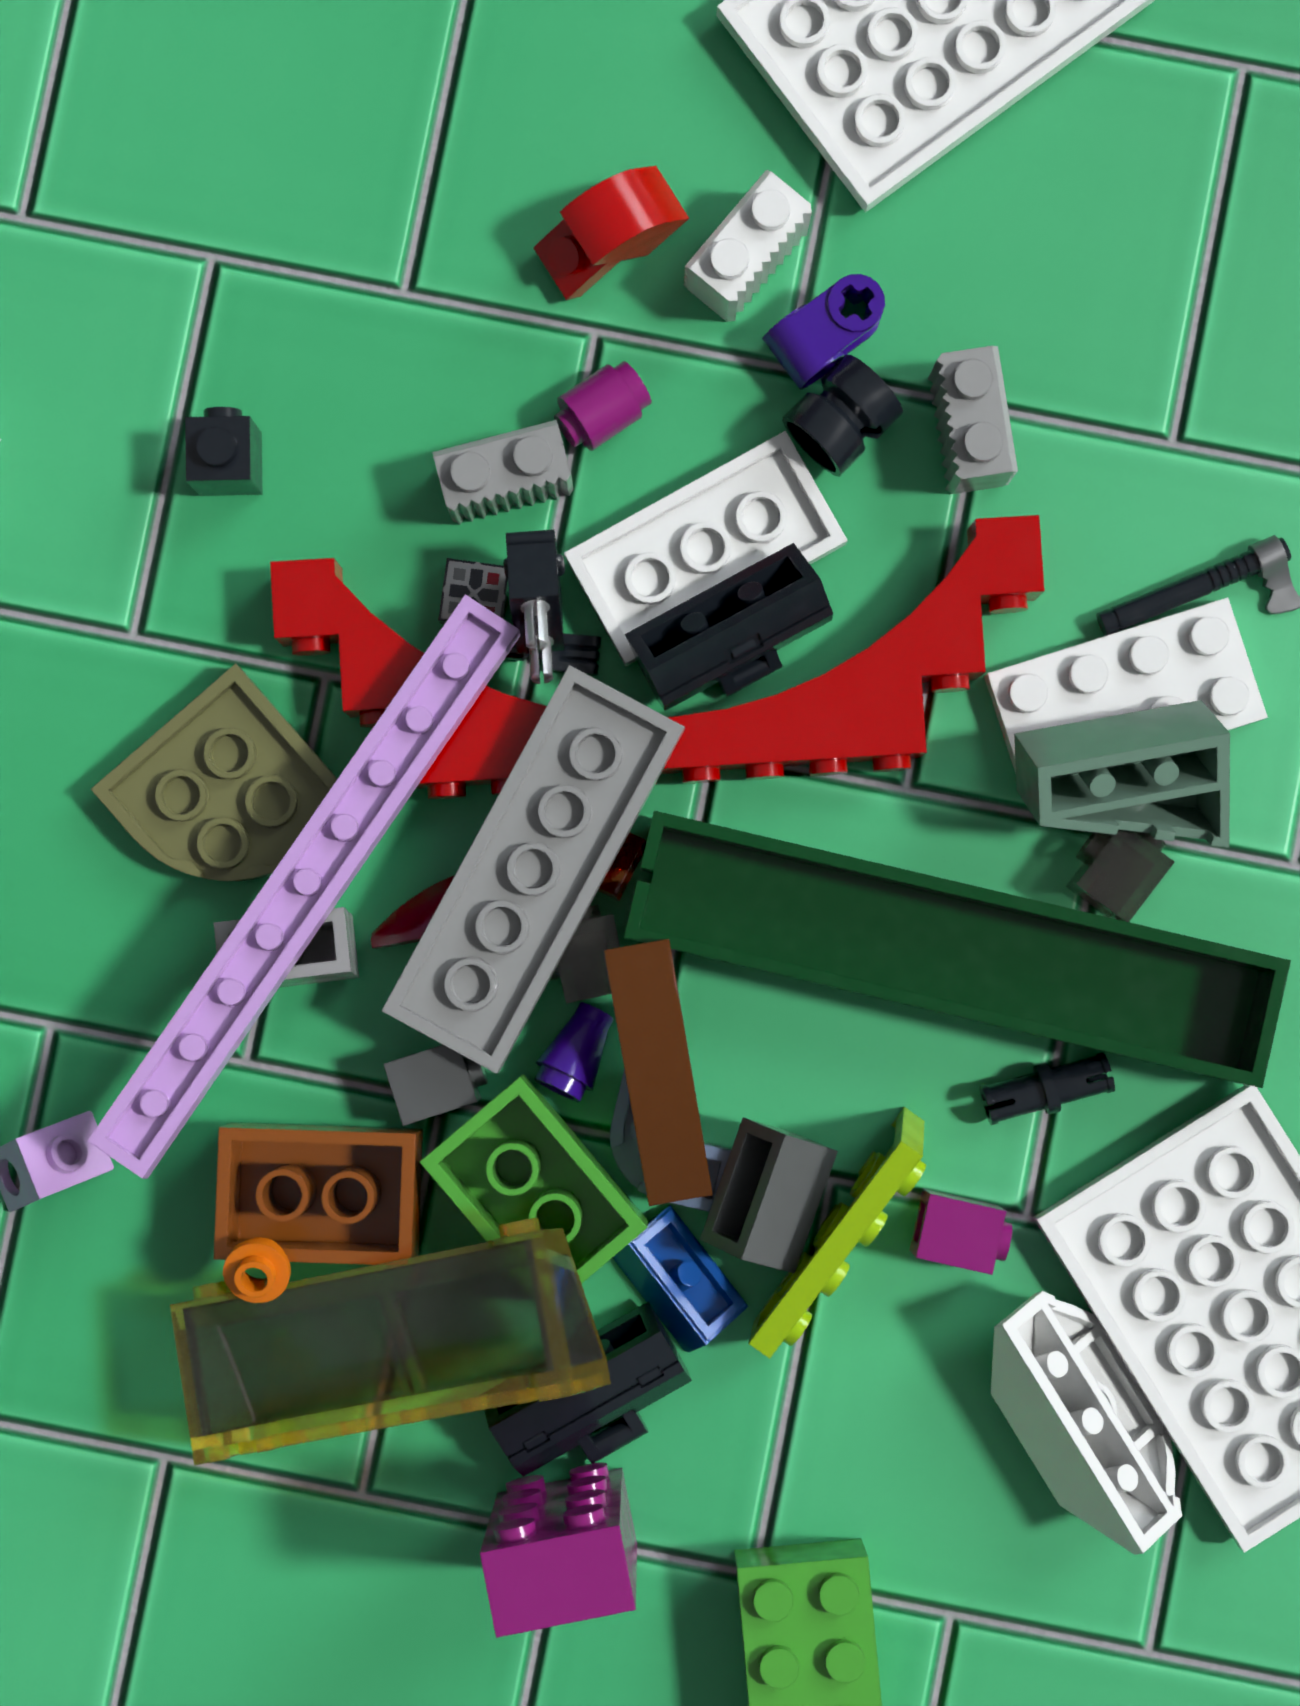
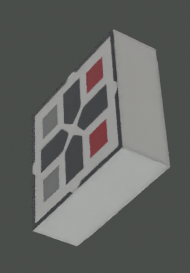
M447 558L438 618L439 623H446L465 594L504 619L509 587L508 579L504 573V566Z

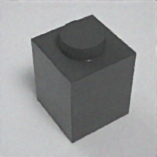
M445 1045L383 1064L403 1126L478 1102L482 1099L478 1087L488 1084L483 1066Z

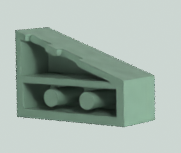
M1202 700L1014 733L1017 792L1040 826L1117 835L1118 830L1150 833L1157 840L1174 841L1175 836L1204 839L1211 846L1229 848L1230 733Z

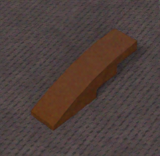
M665 939L604 950L649 1206L711 1196L713 1193L670 941Z

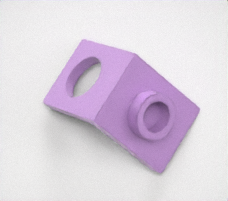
M91 1111L26 1134L0 1146V1191L9 1212L114 1169L110 1156L88 1142V1139L97 1128V1123ZM8 1161L14 1166L18 1174L20 1191L11 1180Z

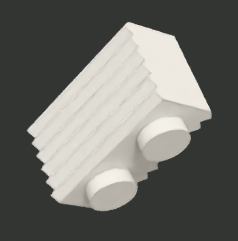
M766 170L684 266L686 268L684 286L726 322L735 321L736 312H743L744 303L751 302L752 293H759L760 284L767 283L768 275L775 274L776 266L783 264L784 256L791 255L792 247L799 246L800 238L807 236L812 214L811 204L773 172Z

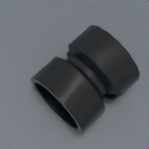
M847 354L821 378L823 392L820 395L807 392L782 419L785 428L797 444L823 469L838 477L864 453L865 445L863 439L865 437L878 439L903 413L901 403L889 386L869 366L858 358Z

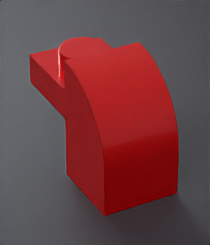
M657 166L634 168L601 181L571 201L560 211L563 220L533 248L565 299L569 300L581 297L621 260L648 256L683 225L689 217Z

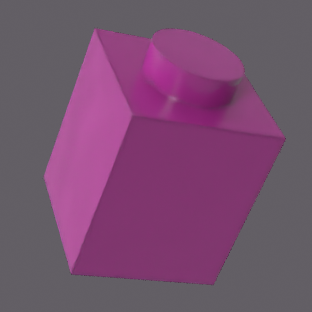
M923 1188L909 1251L916 1258L993 1275L996 1260L1005 1261L1012 1238V1223L1004 1222L1006 1210L998 1205Z

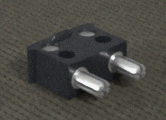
M555 529L506 533L507 558L504 559L503 566L505 577L508 579L513 626L520 630L521 635L516 642L517 654L529 653L531 680L536 684H540L539 652H542L544 683L546 684L553 679L551 651L565 650L560 576L565 573L564 558L561 554L557 553Z

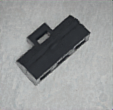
M792 543L625 634V637L650 688L663 710L666 711L716 683L719 684L725 696L729 697L782 668L777 650L832 621L833 611L829 605L830 603L820 577L797 546Z
M648 1301L481 1396L489 1430L505 1455L508 1456V1460L514 1469L524 1477L578 1445L581 1446L589 1461L594 1464L647 1434L649 1431L638 1411L688 1384L692 1379L674 1343ZM620 1416H623L622 1418L618 1419L617 1421L611 1423L610 1425H608V1426L602 1428L601 1430L595 1432L594 1434H592L593 1431H595V1430L601 1428L602 1426L608 1424L609 1422L615 1420L616 1418H618V1417H620Z

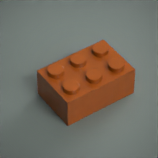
M230 1123L219 1127L214 1260H226L231 1249L237 1244L251 1238L263 1237L273 1240L280 1245L287 1255L289 1262L411 1266L419 1256L422 1164L420 1161L422 1160L423 1129Z

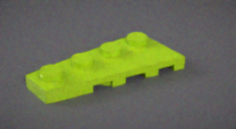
M906 1107L902 1108L891 1124L895 1127L893 1145L885 1156L880 1152L875 1153L872 1151L858 1171L860 1175L850 1191V1195L855 1198L849 1207L841 1202L838 1205L835 1204L813 1240L812 1244L818 1249L813 1256L805 1251L802 1252L795 1274L791 1272L786 1274L754 1320L749 1345L770 1359L782 1342L792 1346L800 1338L812 1318V1314L807 1311L809 1306L820 1292L827 1297L834 1293L850 1268V1265L844 1260L858 1242L865 1247L872 1243L888 1218V1215L882 1210L896 1192L905 1197L924 1173L926 1164L921 1161L924 1146L925 1121Z

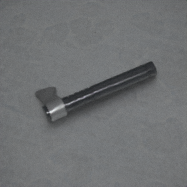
M1275 535L1249 545L1248 551L1239 556L1232 557L1230 560L1227 559L1222 563L1213 565V567L1210 566L1204 569V571H1198L1111 607V609L1097 613L1096 617L1100 629L1105 636L1116 633L1118 630L1128 628L1256 574L1258 577L1264 578L1263 586L1271 589L1270 597L1265 605L1268 613L1281 614L1300 608V596L1293 587L1289 573L1288 561L1291 560L1289 547L1282 537L1278 538Z

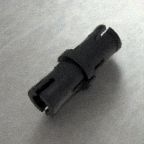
M1104 1052L1097 1053L1096 1056L1050 1068L1046 1063L1033 1066V1073L979 1087L982 1101L986 1100L987 1105L983 1106L990 1125H995L1000 1121L1043 1109L1048 1115L1060 1112L1061 1104L1105 1092H1114L1115 1082L1114 1077L1107 1076V1072L1112 1070Z

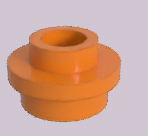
M263 1237L251 1238L237 1244L227 1255L223 1266V1277L229 1290L238 1298L251 1303H265L279 1297L286 1289L291 1275L290 1262L284 1250L273 1240ZM249 1268L260 1269L266 1274L267 1278L252 1277L245 1270Z

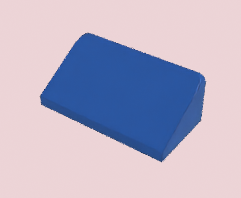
M671 1205L648 1221V1227L612 1257L646 1302L649 1301L658 1318L678 1344L688 1353L706 1346L749 1307Z

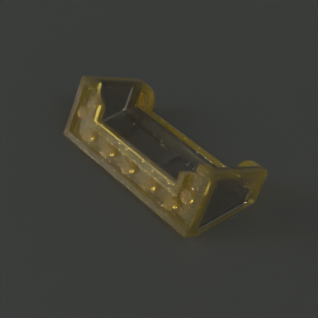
M538 1218L498 1225L500 1238L490 1240L486 1243L288 1282L286 1289L279 1297L265 1303H251L238 1298L229 1290L225 1281L192 1287L194 1300L171 1304L170 1310L194 1466L230 1459V1457L239 1454L264 1452L295 1444L517 1403L519 1405L537 1400L542 1402L569 1397L611 1384L606 1355L563 1228L540 1230Z

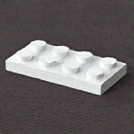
M784 431L564 552V556L625 666H628L637 661L625 637V634L792 543L797 546L809 564H812L845 546L848 540L789 435Z
M1228 597L996 670L984 676L1015 774L1014 733L1198 700L1204 702L1228 731L1268 718Z

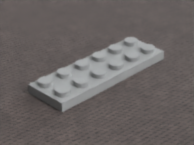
M569 665L382 1011L496 1074L499 1073L680 740L685 727Z

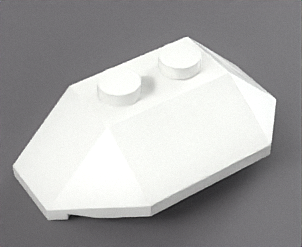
M1045 1291L1035 1293L994 1327L991 1395L1058 1504L1134 1555L1143 1554L1182 1517L1180 1498L1175 1496L1176 1471L1171 1438L1108 1339L1095 1315L1075 1305L1056 1300L1055 1296Z

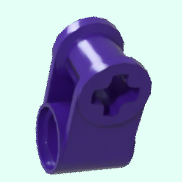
M863 274L847 275L839 279L808 304L802 305L786 315L762 339L798 388L803 390L822 378L845 354H849L877 331L885 308V295L880 285L871 277ZM845 299H848L853 305L859 304L862 301L867 304L863 317L864 320H861L856 314H852L847 318L842 315Z

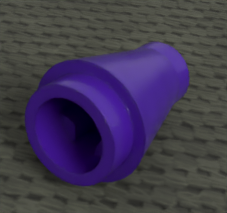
M580 1002L574 1015L536 1061L540 1069L534 1080L558 1095L575 1102H580L586 1090L593 1091L607 1034L614 1018L594 1006Z

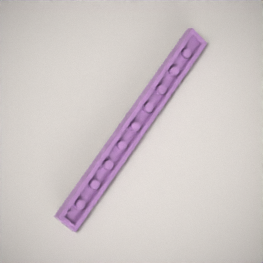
M466 594L464 595L88 1139L89 1143L142 1179L149 1178L521 636L518 628Z

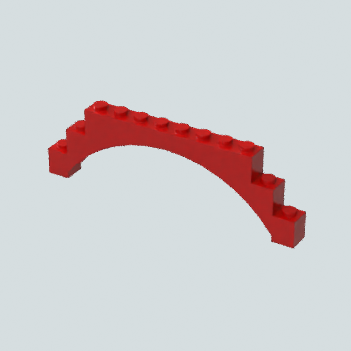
M1039 515L975 519L967 530L968 548L945 579L918 607L870 647L825 674L779 694L731 708L667 717L684 726L685 730L661 774L682 773V783L695 784L721 781L720 770L745 769L747 780H762L784 777L785 766L809 765L810 776L848 773L847 763L872 761L873 772L911 769V759L921 758L927 753L922 683L931 682V692L934 693L965 691L970 689L969 680H977L986 672L981 604H989V611L993 614L1022 612L1028 610L1027 601H1035L1045 591ZM335 558L270 562L274 638L283 647L292 646V654L297 656L331 653L330 644L339 643L343 712L350 718L360 717V727H374L422 658L424 652L409 644L372 614L343 584L342 567ZM486 686L416 788H427L428 799L466 797V786L491 785L492 795H499L547 706L504 694Z

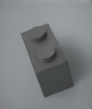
M743 1117L700 1240L741 1260L795 1274L838 1151L795 1133Z

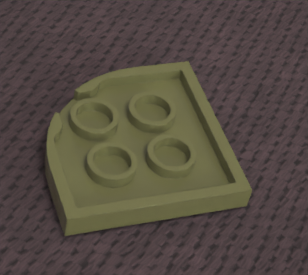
M235 663L92 787L91 790L143 849L166 865L186 874L205 879L246 881L271 876L338 778L242 668Z

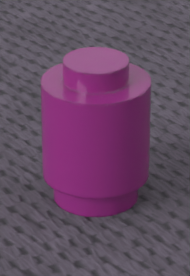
M623 361L614 368L609 364L605 365L557 397L561 411L554 415V419L557 420L560 431L573 447L583 443L587 449L593 451L641 419V410L649 406L652 401L639 375L626 361Z

